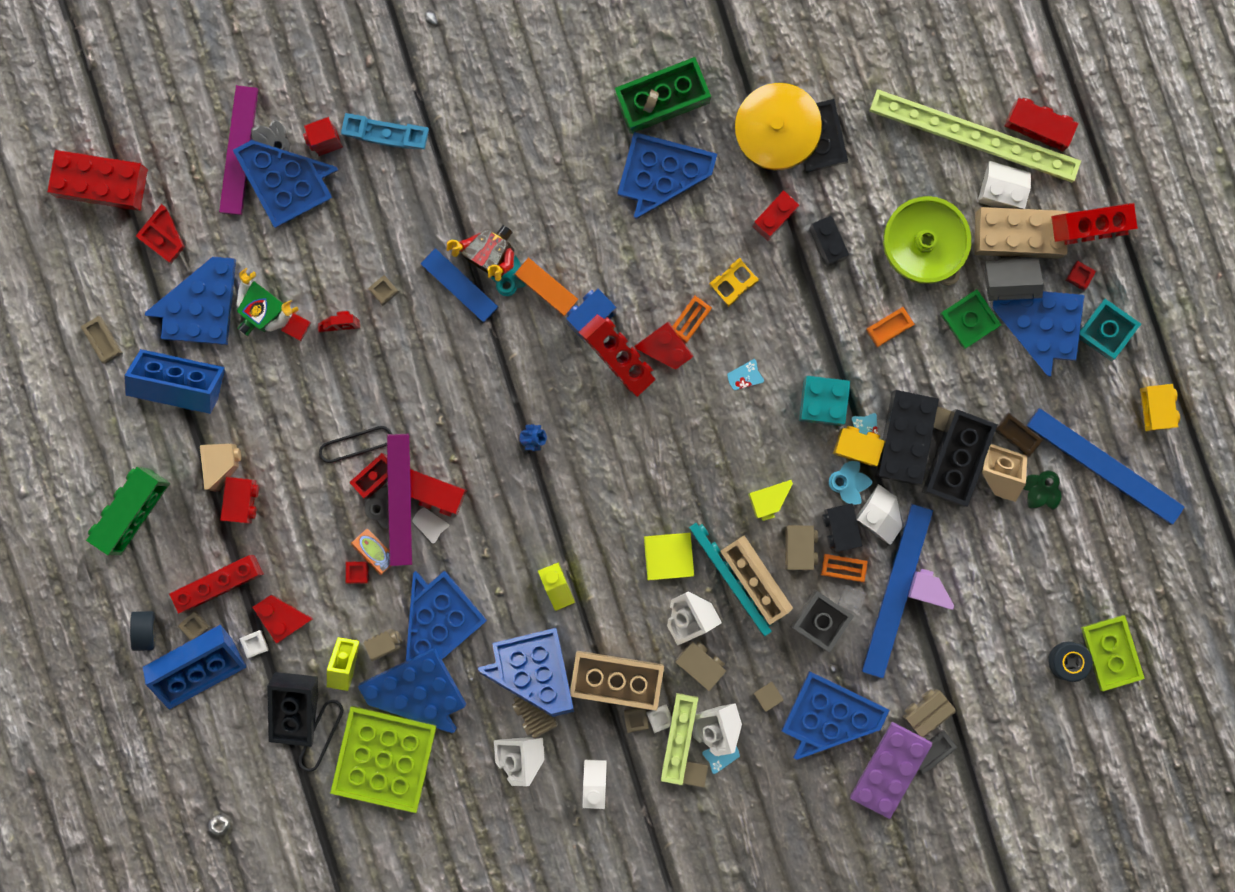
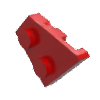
M163 204L158 207L136 235L138 239L171 264L185 248L167 207Z
M349 311L337 312V316H330L318 323L319 333L360 329V320L353 314H350Z
M669 321L634 346L637 350L675 370L694 357Z
M274 595L268 596L252 607L276 644L313 620L311 616L302 613Z

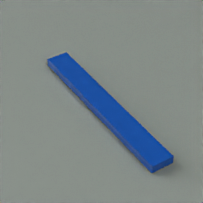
M1038 408L1026 425L1040 437L1170 525L1175 523L1185 506L1042 409Z
M914 504L910 506L861 672L884 678L933 510Z

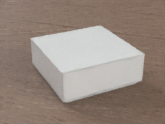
M262 630L239 638L247 659L269 651Z
M667 704L658 707L657 711L650 710L646 712L654 733L670 727L672 716Z

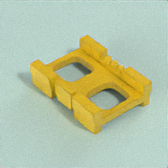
M741 258L729 266L730 269H727L722 276H717L709 283V286L716 291L728 307L747 288L749 290L759 281L757 276L752 273ZM740 267H744L750 274V278L744 283H741L734 276V272ZM724 281H727L734 288V291L728 297H724L718 290V286Z

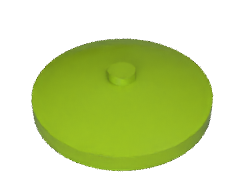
M932 196L913 198L899 206L887 221L883 234L884 252L890 265L902 277L922 284L941 282L955 274L967 260L971 249L970 227L965 216L952 203Z

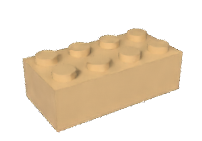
M981 207L975 213L974 255L1061 259L1067 255V245H1064V241L1055 242L1051 216L1065 214L1068 211Z
M577 651L570 689L571 697L657 711L664 665Z

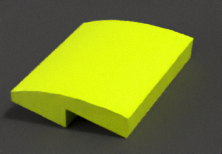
M691 533L644 536L647 580L694 576Z

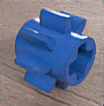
M526 425V430L520 433V442L525 446V450L540 451V446L544 445L547 440L546 432L541 429V425Z

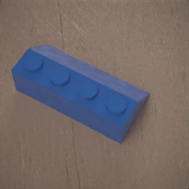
M140 349L124 375L126 396L211 414L218 401L225 367Z
M220 624L143 666L146 686L170 710L247 667L233 639Z

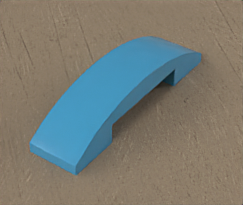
M345 113L341 135L391 147L425 150L429 128L411 124L405 126L368 119L366 116Z

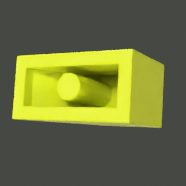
M792 480L748 494L756 519L761 517L762 521L775 517L774 513L779 512L793 484Z
M559 562L538 570L555 611L575 603Z
M337 638L327 668L328 688L349 690L354 675L359 641Z

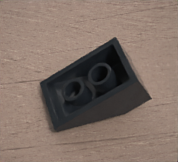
M274 672L267 685L268 741L271 743L312 747L318 702V676Z

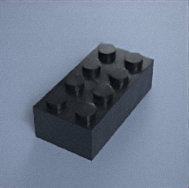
M895 390L891 393L882 439L885 443L875 477L917 486L923 484L939 398Z
M958 409L951 411L922 493L962 508L968 507L998 424Z

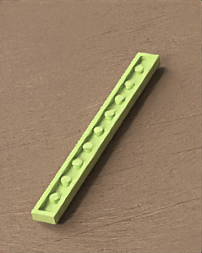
M878 89L869 112L1071 183L1075 181L1081 160Z

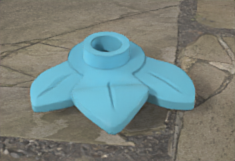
M858 461L845 463L840 471L834 472L829 477L830 488L834 492L839 493L843 501L849 504L853 503V505L861 504L859 492L867 489L872 484V480L867 475L859 473L860 462ZM837 478L843 480L842 486L836 485L835 481Z

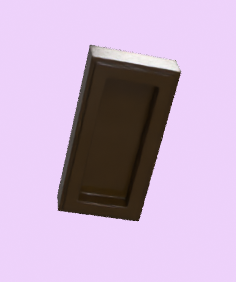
M1010 413L1005 415L996 428L998 434L1028 457L1033 454L1043 441L1040 436Z

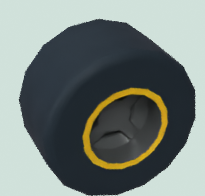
M154 611L132 612L130 618V643L132 651L154 650L156 640Z
M1069 641L1056 645L1050 652L1048 660L1053 674L1059 679L1069 682H1078L1086 678L1091 672L1093 665L1092 656L1088 649L1081 644Z

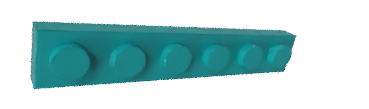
M694 523L688 527L762 635L766 636L772 631L769 628L771 625L757 611L758 607L752 598H748L744 592L746 589L740 580L735 579L732 574L733 570L728 562H723L719 556L721 553L720 548L715 542L711 544L706 537L709 533L703 524L698 526L697 523Z

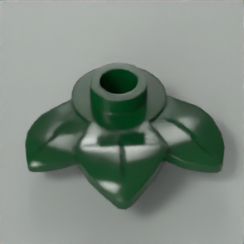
M1046 470L1039 475L1031 474L1026 476V484L1023 489L1029 491L1027 495L1028 508H1039L1045 503L1052 510L1059 506L1062 498L1058 488L1060 479L1054 471ZM1048 478L1053 480L1050 485L1045 484V480Z

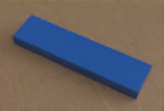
M436 248L421 262V265L483 323L499 308Z

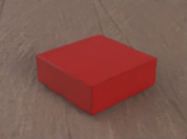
M1076 261L1065 281L1085 291L1096 271Z
M293 313L281 331L302 341L311 322Z
M367 561L346 562L345 584L369 583V563Z

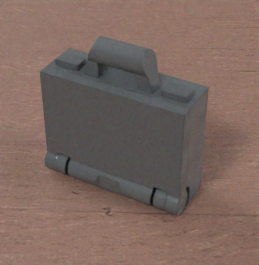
M1020 256L1001 257L1000 260L985 261L984 275L988 301L1032 299V297L1033 299L1043 297L1044 283L1039 258L1021 259Z

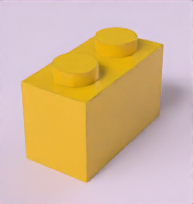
M1173 384L1140 388L1145 431L1179 427L1180 414L1176 410L1175 403L1177 401V391L1173 388Z
M852 426L840 429L833 451L834 455L869 466H878L885 443L884 440L880 439V435L871 432L865 435L859 433L860 429Z

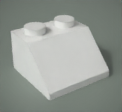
M989 161L977 202L995 208L1025 209L1031 189V172Z

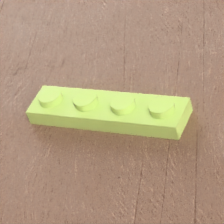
M676 693L661 775L662 782L683 785L698 697Z

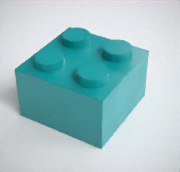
M1104 299L1081 328L1079 339L1112 362L1141 326V323L1107 299Z
M806 376L803 381L799 421L836 426L845 425L850 381Z

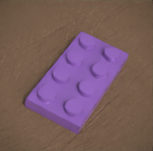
M891 722L851 793L850 799L890 819L929 752L932 742Z

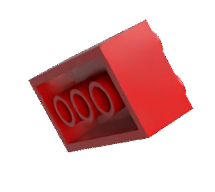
M55 150L47 192L56 198L141 211L148 169L141 163Z

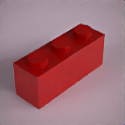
M1018 98L1012 106L1004 127L1064 152L1069 147L1079 123L1075 122L1068 115L1061 116L1054 113V110L1049 107L1035 105L1031 99Z
M410 469L411 498L419 500L418 505L431 509L432 506L440 508L439 513L449 517L452 516V513L458 515L467 490Z

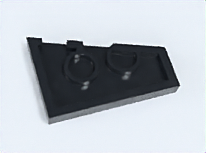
M835 99L816 103L821 115L822 131L817 147L807 158L806 173L848 163Z

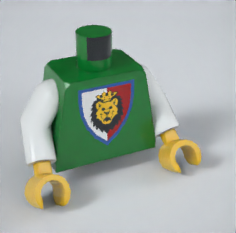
M248 268L243 269L239 273L241 281L237 296V312L245 319L237 329L246 336H249L255 327L264 333L284 327L292 314L299 310L298 307L291 309L290 303L292 300L282 303L255 281L251 282L256 277V273L253 271L248 276L246 273Z

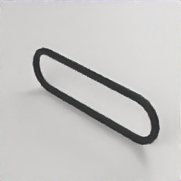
M377 426L328 441L320 447L319 456L326 463H334L387 446V442L332 460H327L322 455V450L325 446L379 429L386 430L388 434L392 433L385 426Z
M337 700L325 702L316 719L314 732L326 706L330 703H335L339 706L340 714L315 767L308 769L303 766L302 757L308 746L303 747L298 762L304 771L312 772L316 770L322 761L343 715V706Z

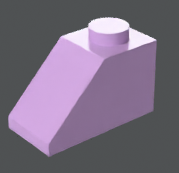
M921 569L920 572L915 571L908 597L953 610L954 604L940 579L933 576L934 572Z

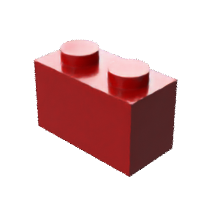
M329 117L304 125L306 133L303 134L305 142L311 151H315L318 156L343 148L337 129Z
M783 190L754 221L752 227L769 241L797 211L799 204Z
M381 453L349 482L364 499H369L388 482L387 455Z
M226 477L221 512L222 521L252 524V519L256 517L254 500L259 494V485H256L257 480Z

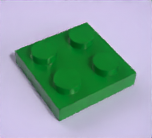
M978 289L940 313L963 349H966L1001 326V323Z

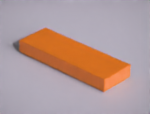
M529 257L514 274L563 316L567 314L578 300V298Z

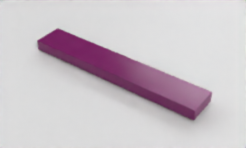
M238 85L235 87L219 212L222 214L242 216L247 176L237 160L233 149L252 140L251 129L254 127L259 91L256 87Z
M387 434L390 566L412 565L409 434Z

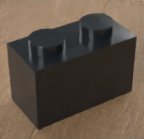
M832 215L811 224L809 227L810 233L826 268L845 260L849 256Z
M853 503L824 510L825 514L822 515L824 526L829 528L830 535L827 536L830 549L833 548L834 552H840L863 546Z

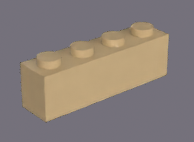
M745 535L720 551L769 625L793 609Z

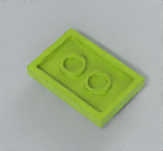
M1125 615L1081 627L1087 649L1092 656V666L1100 691H1106L1145 679Z

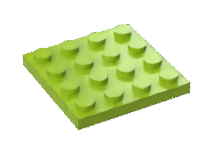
M351 706L330 794L417 813L437 726Z

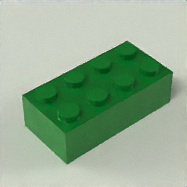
M696 57L614 88L615 98L630 134L710 104L711 94ZM654 90L658 92L659 96L652 113H648L643 109L650 91Z
M136 467L130 470L126 476L127 481L124 486L119 487L114 493L113 498L115 499L111 505H107L101 512L100 516L102 518L98 524H94L88 531L89 537L86 540L108 556L122 555L170 485V482L151 469Z

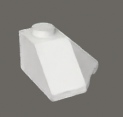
M878 484L856 516L858 524L891 545L903 527L897 496Z
M686 592L671 600L670 608H672V614L668 619L667 627L677 646L707 633L722 623L712 603L690 592Z
M736 703L719 706L695 714L692 730L693 738L699 743L704 742L710 747L709 751L715 756L735 752L742 726Z
M525 737L494 740L495 763L508 774L507 780L511 786H530L544 762L543 738Z

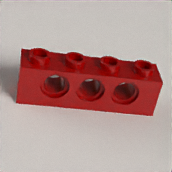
M1134 203L1051 216L1055 242L1064 241V245L1078 243V238H1081L1082 242L1093 241L1096 235H1098L1099 239L1111 238L1112 233H1115L1116 237L1129 235V230L1138 229Z
M597 314L578 333L624 386L638 397L656 380L651 374L653 369L645 361L642 363L639 360L641 355L635 348H629L626 345L629 341L621 332L617 334L614 331L616 326L608 317L603 319ZM609 337V340L604 343V340ZM622 351L621 355L616 358L617 354Z
M248 555L169 593L178 614L185 613L264 575L256 556Z

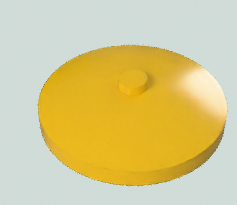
M772 83L753 91L741 104L735 120L737 142L744 155L754 164L769 170L790 169L804 162L817 147L822 131L821 115L815 101L803 89L787 83Z

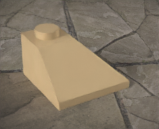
M235 444L200 445L204 490L220 491L225 484L226 477H231L239 467L238 461H241L240 449Z
M991 444L982 467V474L995 496L1016 502L1026 484L1027 455Z

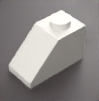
M607 760L584 761L583 808L605 809Z

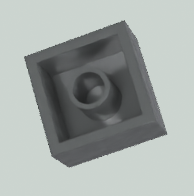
M814 590L790 627L830 653L854 615Z

